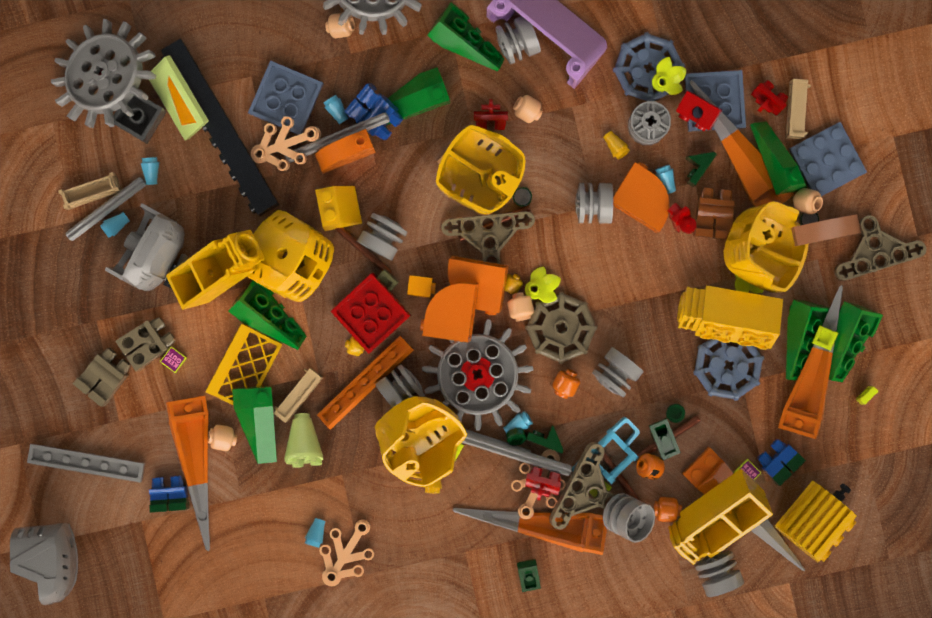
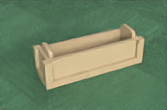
M792 79L789 82L786 139L801 140L802 137L808 134V132H805L807 88H810L811 84H808L806 79Z
M111 172L106 177L67 190L61 189L58 192L62 195L65 204L63 205L64 209L70 210L117 194L121 191L117 175Z
M309 368V370L304 369L306 374L281 405L274 407L276 410L274 414L283 422L287 423L323 379L312 368Z

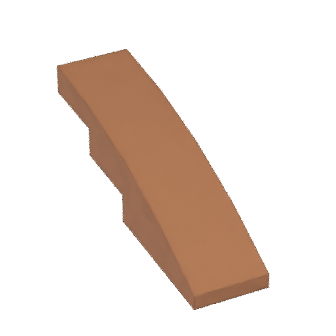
M857 214L791 228L795 247L861 233Z

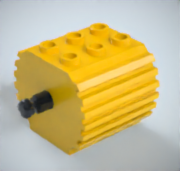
M812 480L775 525L778 531L817 563L820 560L824 562L832 553L829 550L832 545L836 547L844 539L842 533L845 530L849 532L857 523L854 520L857 516L842 503L846 498L844 493L849 494L851 492V489L843 483L840 485L841 490H836L832 495Z

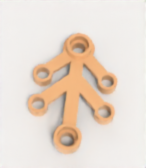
M284 117L281 120L282 128L275 144L271 146L268 145L272 135L277 132V127L272 123L264 126L265 134L261 143L255 145L251 150V158L254 162L264 163L267 161L277 166L280 171H287L290 167L287 160H280L270 155L279 152L294 159L297 164L306 163L307 156L304 153H297L288 147L306 140L315 142L320 139L321 131L315 126H309L304 133L286 139L290 128L294 125V120L291 117ZM287 119L290 120L289 126H286L285 121ZM269 126L273 127V131L271 133L268 132ZM311 130L314 131L313 137L309 136V132ZM259 150L262 151L261 157L257 156V152ZM299 155L303 156L302 162L298 161ZM282 162L286 163V167L284 169L281 168Z
M551 449L544 451L541 455L546 458L551 455L555 461H560L559 454ZM521 463L519 471L522 474H527L533 467L537 466ZM522 465L528 466L527 472L522 471ZM541 468L543 470L542 477L547 478L549 470ZM560 476V481L563 483V487L560 488L561 491L565 488L566 483ZM526 478L520 481L514 480L511 483V489L518 492L523 487H526ZM515 482L520 483V488L517 490L513 487ZM530 492L526 503L519 506L518 515L522 519H530L533 516L534 510L532 507L538 494ZM550 494V497L545 496L546 506L554 508L557 499L553 497V494ZM551 498L555 500V504L553 506H550L548 504V501ZM524 508L529 509L530 512L528 515L523 514L522 511Z
M360 519L356 522L355 533L345 549H343L341 530L333 528L330 531V537L334 541L338 560L333 566L330 555L332 551L331 546L324 544L320 547L319 551L324 558L326 567L322 574V579L326 585L336 586L341 578L350 576L360 577L363 575L364 567L360 564L355 565L351 569L341 570L345 563L362 559L371 560L374 557V551L371 548L351 554L361 536L367 534L370 530V523L367 520ZM364 524L366 530L360 531L359 525ZM334 530H337L339 532L338 537H334L332 535V532ZM328 547L329 553H323L322 548ZM366 551H371L372 556L370 558L365 556ZM356 567L362 569L360 574L355 573ZM330 573L335 575L334 580L328 578Z

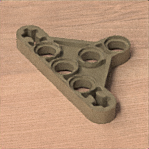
M526 211L452 218L445 220L441 225V229L447 236L461 235L482 253L483 261L493 256L497 259V263L500 264V250L517 230L531 228L535 223V218L532 213ZM525 214H527L528 218H531L527 226H525V223L519 222V227H515L516 220L514 215H518L517 219H523ZM506 216L512 219V225L508 228L504 227L501 223L502 219ZM484 219H492L493 227L491 229L483 227ZM461 220L460 227L462 232L458 233V229H452V233H449L448 230L444 229L448 222H451L452 225H458L457 221ZM471 220L474 222V229L472 231L464 229L463 224L465 221ZM492 237L495 240L493 248L485 246L484 241L486 238Z
M868 215L861 218L859 222L862 237L850 261L837 265L834 275L838 280L845 281L920 258L926 253V245L919 240L904 243L881 231L879 223L874 216ZM866 219L873 221V228L870 230L864 227L863 223ZM872 237H876L879 240L877 248L870 246L869 241ZM914 244L917 247L920 246L921 250L918 251V254L917 252L908 254L907 250L915 248ZM895 250H901L903 252V258L901 260H896L894 258L893 254ZM878 255L885 258L883 266H878L875 262ZM859 261H864L867 264V269L864 272L859 271L857 268ZM841 267L844 269L853 268L852 272L846 273V277L839 274V271L842 270Z
M591 442L583 451L550 515L549 520L554 528L564 529L571 517L598 506L605 509L606 498L615 496L612 492L606 490L599 466L604 456V448L599 443ZM592 448H597V450L599 451L598 454H593L591 452ZM589 457L590 459L594 460V463H592L590 460L586 458ZM584 464H590V471L588 473L581 472V467ZM581 481V488L576 491L573 490V483ZM592 489L598 490L595 498H589L588 494ZM572 498V505L567 508L564 507V500ZM560 508L567 512V514H565L564 512L562 513L560 511ZM561 517L563 521L557 523L555 521V518Z

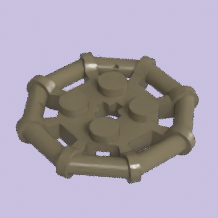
M559 292L556 295L557 300L551 303H544L542 301L535 303L534 313L531 315L527 326H525V330L528 331L536 354L539 353L558 361L559 364H563L565 361L588 353L587 350L597 330V326L594 323L586 301L583 302L564 294V292ZM559 302V308L548 312L545 308ZM564 302L577 307L576 311L573 312L564 308ZM543 312L546 316L542 325H536L540 313ZM581 312L587 324L585 326L581 325L577 316ZM563 322L567 330L566 332L562 331L559 333L556 325H560ZM536 330H542L543 336L546 340L542 344L540 343ZM581 330H585L587 332L581 344L577 340ZM548 344L559 347V354L545 347ZM575 344L577 349L564 353V347Z

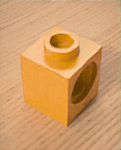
M410 275L407 295L431 298V294H435L436 283H433V278Z

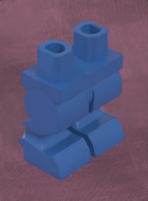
M367 83L356 96L357 98L344 111L349 117L354 118L356 123L382 113L388 114L389 122L395 127L403 121L402 116L397 112L399 109L387 97L375 93L377 89L372 83ZM388 123L368 131L372 136H378L382 140H387L392 134L386 127Z

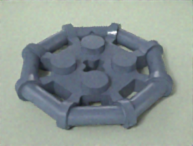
M644 32L643 35L627 43H622L613 73L616 74L626 96L630 95L645 101H656L668 95L666 91L653 93L652 78L656 74L657 64L666 58L664 54L667 50L674 62L672 66L685 67L672 40L669 41L651 35L649 32ZM644 43V49L636 53L632 50V48ZM650 43H653L663 48L661 51L649 47ZM628 54L632 59L629 67H624L623 65ZM648 63L652 64L654 71L650 70L649 73L643 68ZM626 72H629L633 78L631 85H629L624 75ZM660 79V84L664 85V80ZM638 85L647 88L648 91L645 93L634 88Z
M709 339L702 345L699 344L693 374L700 380L710 397L717 396L737 401L755 386H759L764 356L759 353L756 347L746 346L753 356L748 359L741 350L744 346L739 344L737 347L720 342L721 347L714 352H711L709 348L718 343L719 340ZM705 354L710 356L708 368H703ZM726 360L733 362L732 370L724 369ZM749 363H754L752 377L747 375ZM709 372L715 380L713 385L704 373ZM744 378L749 381L737 390L735 384ZM720 383L730 385L731 391L718 389Z

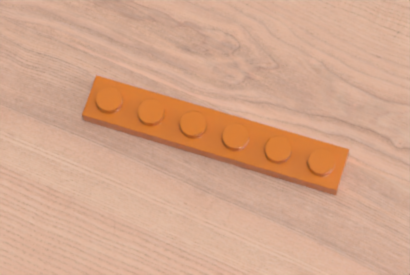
M399 336L325 406L317 416L331 430L376 387L375 384L391 373L413 352V348Z

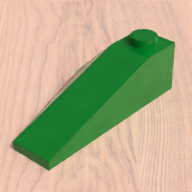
M450 2L427 36L444 49L498 71L505 60L491 42L485 41L481 37V31L478 27L474 29L468 22L470 18L467 14Z
M438 67L418 74L388 97L392 104L399 109L397 112L402 116L403 120L450 104V99Z
M768 122L752 123L750 126L776 195L807 188L798 165Z
M251 280L234 301L228 312L242 323L298 350L307 337L293 318L288 317L283 310L285 307L282 303L278 304L272 296L274 293L271 290Z
M793 300L789 309L787 325L786 379L798 380L814 345L812 342L819 325H823L830 307L808 301Z
M844 301L839 311L836 330L838 336L834 343L829 380L836 382L844 381L855 364L854 358L859 352L864 351L866 348L864 343L868 337H873L876 333L883 314Z
M271 386L232 389L234 410L257 463L277 462Z

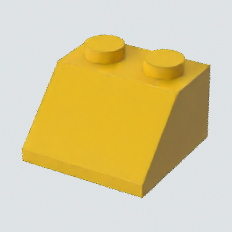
M331 186L315 190L322 227L325 231L362 224L355 186Z

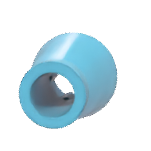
M337 95L323 102L326 106L324 108L333 116L338 124L349 119L344 112L345 109L341 98H338Z
M157 157L142 158V163H140L146 185L158 184L157 178L160 162H158Z
M665 165L655 169V175L661 180L667 193L675 192L673 168L671 169L670 165Z
M122 212L119 215L104 220L100 227L110 238L115 236L130 220Z
M523 411L522 413L519 412L503 429L506 434L514 428L526 430L530 428L533 422L526 411Z
M314 519L305 536V544L317 548L320 547V544H323L326 521Z

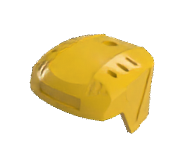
M469 125L454 138L444 153L437 170L436 184L449 198L451 197L479 214H490L504 206L513 196L525 171V156L518 147L503 135L478 126ZM482 139L483 142L478 145L477 143ZM492 143L493 146L487 151L486 148ZM499 149H501L502 152L498 156H495V153ZM495 177L499 178L500 184H496L497 180ZM453 184L456 185L454 191L452 190ZM463 189V197H460L461 190ZM471 195H473L472 202L469 201Z
M775 201L743 211L734 221L723 250L724 261L728 269L759 289L772 293L786 292L797 280L808 252L809 244L795 247L791 228L800 226L796 222L799 211Z
M277 210L267 217L253 234L265 259L256 264L257 270L247 277L284 298L301 302L307 299L320 285L332 262L334 246L318 230L288 212ZM316 240H317V248H316V252H315V254H314L315 245H316ZM322 244H323L322 254H321V256L319 257L320 251H321V246H322ZM327 247H328V254H327V258H326V260H325V256H326V252H327ZM287 251V256L283 258V254ZM296 281H298V283L294 287L288 290L293 284L296 283ZM302 284H304L302 288L295 292Z
M413 396L403 400L390 409L375 425L376 437L379 441L385 467L402 481L419 487L432 485L453 472L457 447L467 436L464 425L450 408L436 399ZM410 477L420 478L422 480L411 479Z

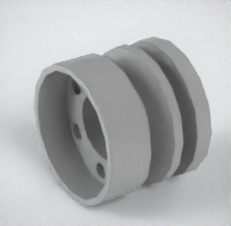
M522 16L514 19L515 29H512L507 22L504 23L506 32H504L500 25L495 28L501 52L510 65L515 63L513 54L516 55L519 61L522 60V50L529 57L541 52L532 24Z
M646 101L639 104L628 120L630 136L641 145L658 143L668 133L671 126L669 111L664 105L656 101ZM649 118H652L654 123L652 126H648V122H646Z
M579 183L575 200L578 223H584L585 215H587L588 223H592L593 215H597L599 224L612 223V183H599L597 192H594L592 183L588 184V192H585L584 183Z
M372 213L371 218L377 221V224L375 225L368 221L367 225L373 229L372 233L362 231L357 242L392 261L398 251L392 245V242L402 243L403 240L396 236L397 233L406 237L408 232L390 218Z
M611 347L604 356L609 363L608 367L599 363L597 366L604 372L601 374L594 369L592 374L602 386L624 398L626 393L620 387L624 386L630 390L631 387L626 380L629 378L636 382L644 371L618 350Z
M402 364L398 366L402 375L399 376L394 370L391 371L395 379L391 382L387 377H383L375 384L392 408L403 400L413 397L415 393L419 397H425L419 381Z
M620 493L612 497L607 503L603 513V522L607 530L636 543L647 538L652 531L655 523V512L650 505L625 493Z
M732 551L719 552L712 558L707 556L694 565L697 571H701L698 574L699 578H709L702 583L707 597L728 593L745 583L740 570H730L737 564L736 560H730L734 557Z

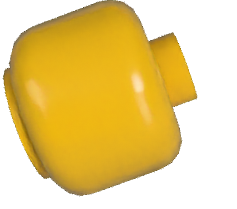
M508 274L505 291L510 294L518 293L523 285V282L520 280L521 277L517 274Z
M353 336L346 340L345 347L348 354L360 356L363 353L364 348Z

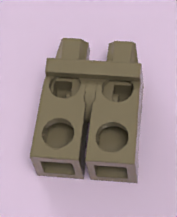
M160 317L152 321H145L115 341L123 354L127 356V360L136 372H140L149 363L167 352L169 346L176 341L171 332L162 337L158 333L160 329L166 326Z
M107 348L102 354H97L86 370L73 382L74 386L84 394H89L88 397L101 407L108 404L124 380L129 376L127 372L131 367V364L124 359L118 365H115L112 360L116 357L117 353L111 348Z

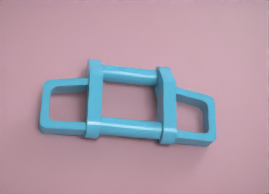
M623 417L612 428H609L606 431L607 434L598 442L604 448L613 439L628 454L610 473L599 464L602 475L611 485L616 481L615 478L629 464L639 458L629 448V445L640 434V431L626 417ZM628 423L633 429V433L623 442L615 432L623 424ZM592 448V450H591V452H592L593 454H594V453H595V454H598V452H599V451L597 450V448H596V449H593V448ZM589 457L586 458L590 460L592 463H594V460L590 459ZM577 463L572 467V472L574 471Z

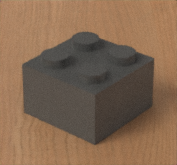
M134 95L127 103L134 115L130 117L122 112L120 108L113 116L114 125L148 144L167 111L148 99H140Z

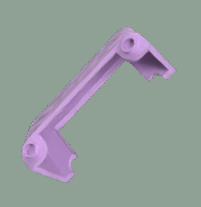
M493 0L487 7L486 17L494 23L499 19H504L507 22L517 12L568 53L572 58L566 65V71L569 75L567 84L573 89L577 87L607 49L606 40L558 0Z

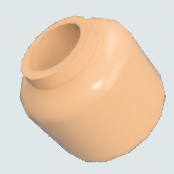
M342 13L331 14L328 22L325 23L327 33H330L335 39L351 36L352 31L355 30V22L352 16L348 18L346 23L340 26L338 21Z
M529 95L520 96L513 106L515 116L526 123L539 120L543 112L541 110V103Z
M802 188L794 195L793 203L795 209L799 212L813 215L821 209L823 199L818 191Z
M523 292L513 294V298L507 302L510 317L516 319V322L531 319V315L534 313L531 297L524 296Z
M215 425L214 428H210L208 443H210L212 449L228 451L231 446L236 445L237 435L234 434L232 427Z

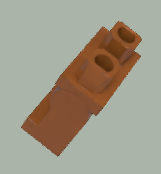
M703 188L701 197L697 201L695 217L697 227L693 232V236L727 240L733 225L735 201H732V190L721 189L720 199H713L714 189Z

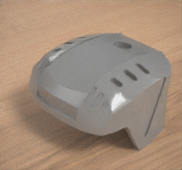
M142 203L140 207L144 210L145 214L137 232L132 231L127 236L124 242V247L127 250L118 264L112 268L106 267L105 271L139 290L150 291L165 280L178 253L183 248L185 232L184 228L177 224L176 221ZM149 219H152V222L145 231ZM130 258V260H129V262H128L126 268L123 269V266L125 265V263L127 262V260Z
M67 523L18 527L13 530L10 537V572L37 582L39 601L43 605H51L63 601L72 591L77 580V546L70 524Z

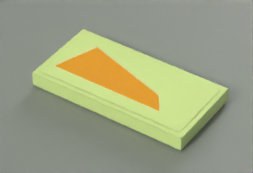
M169 55L164 57L151 70L156 75V79H149L182 137L184 140H188L209 120Z

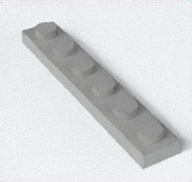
M30 444L27 463L140 483L142 482L145 463L38 444Z

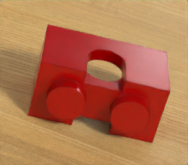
M687 91L676 112L680 113L678 115L679 118L686 122L689 119L696 122L695 127L705 132L706 129H712L722 109L691 91ZM696 107H700L703 110L700 118H696L693 114Z

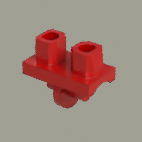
M769 80L763 84L760 83L751 93L756 99L755 102L760 105L757 110L758 112L765 109L768 113L772 112L775 116L787 106L788 96L783 92H780L777 96L771 92L774 85Z
M489 99V104H481V110L489 111H474L476 126L487 130V121L495 120V130H505L508 111H493L500 110V104H493V99Z
M674 203L667 210L674 229L678 233L680 231L686 234L694 232L697 225L694 218L691 217L690 209L686 206L681 208L677 203Z
M533 467L530 474L527 473L525 486L532 488L531 493L538 494L537 500L541 501L542 496L550 497V494L559 496L561 488L559 473L550 472L549 479L542 477L543 470L538 467Z

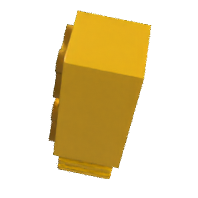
M251 230L236 232L227 235L223 239L212 241L168 273L166 277L182 310L211 302L257 270L256 264L263 261L265 257Z
M707 285L705 289L687 286L685 292L681 295L678 306V328L695 331V336H700L702 339H715L723 343L734 342L741 346H754L762 350L771 349L780 335L783 299Z
M739 469L680 512L681 518L678 519L679 521H675L672 526H668L670 540L676 551L694 565L702 557H714L771 517L773 513L764 490L742 469Z

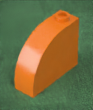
M364 129L325 146L315 156L322 174L376 152L367 130Z
M641 162L632 164L613 195V206L655 233L661 231L669 214L667 212L670 207L669 196L661 180L648 171V167Z
M457 256L450 257L448 263L450 285L463 282L477 283L479 287L476 309L485 311V314L496 315V313L502 311L509 265Z
M469 282L456 283L440 290L430 301L425 313V319L421 321L420 330L423 331L422 336L470 342L479 284Z

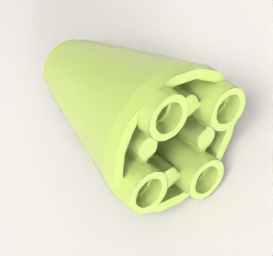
M308 413L295 414L292 420L284 459L286 464L292 465L293 468L304 467V464L308 463L312 466L322 465L323 454L312 419Z

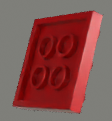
M371 273L330 311L368 354L411 316L374 273Z

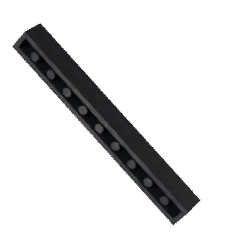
M179 39L161 50L163 54L161 59L170 55L209 120L202 127L203 130L210 133L211 138L209 140L214 148L218 147L221 154L219 157L223 164L229 165L231 170L228 172L233 181L237 180L240 187L238 189L244 198L247 196L250 203L248 206L252 213L262 216L279 206L277 199L252 160L251 155L184 42Z

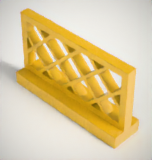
M241 323L205 392L233 405V400L229 399L233 397V394L223 396L218 393L221 386L230 384L232 390L233 382L243 380L244 386L247 388L245 378L256 375L258 382L256 387H260L283 344ZM251 332L257 335L259 343L248 347L246 339ZM260 337L263 338V339H265L266 341H265V342H261ZM272 343L277 347L274 353L265 355L263 344ZM261 346L263 356L252 359L249 349ZM248 350L250 360L239 363L237 357L239 352ZM265 359L267 365L265 370L256 372L254 361ZM252 363L255 373L243 376L241 366ZM239 367L241 377L230 380L228 374L230 369Z

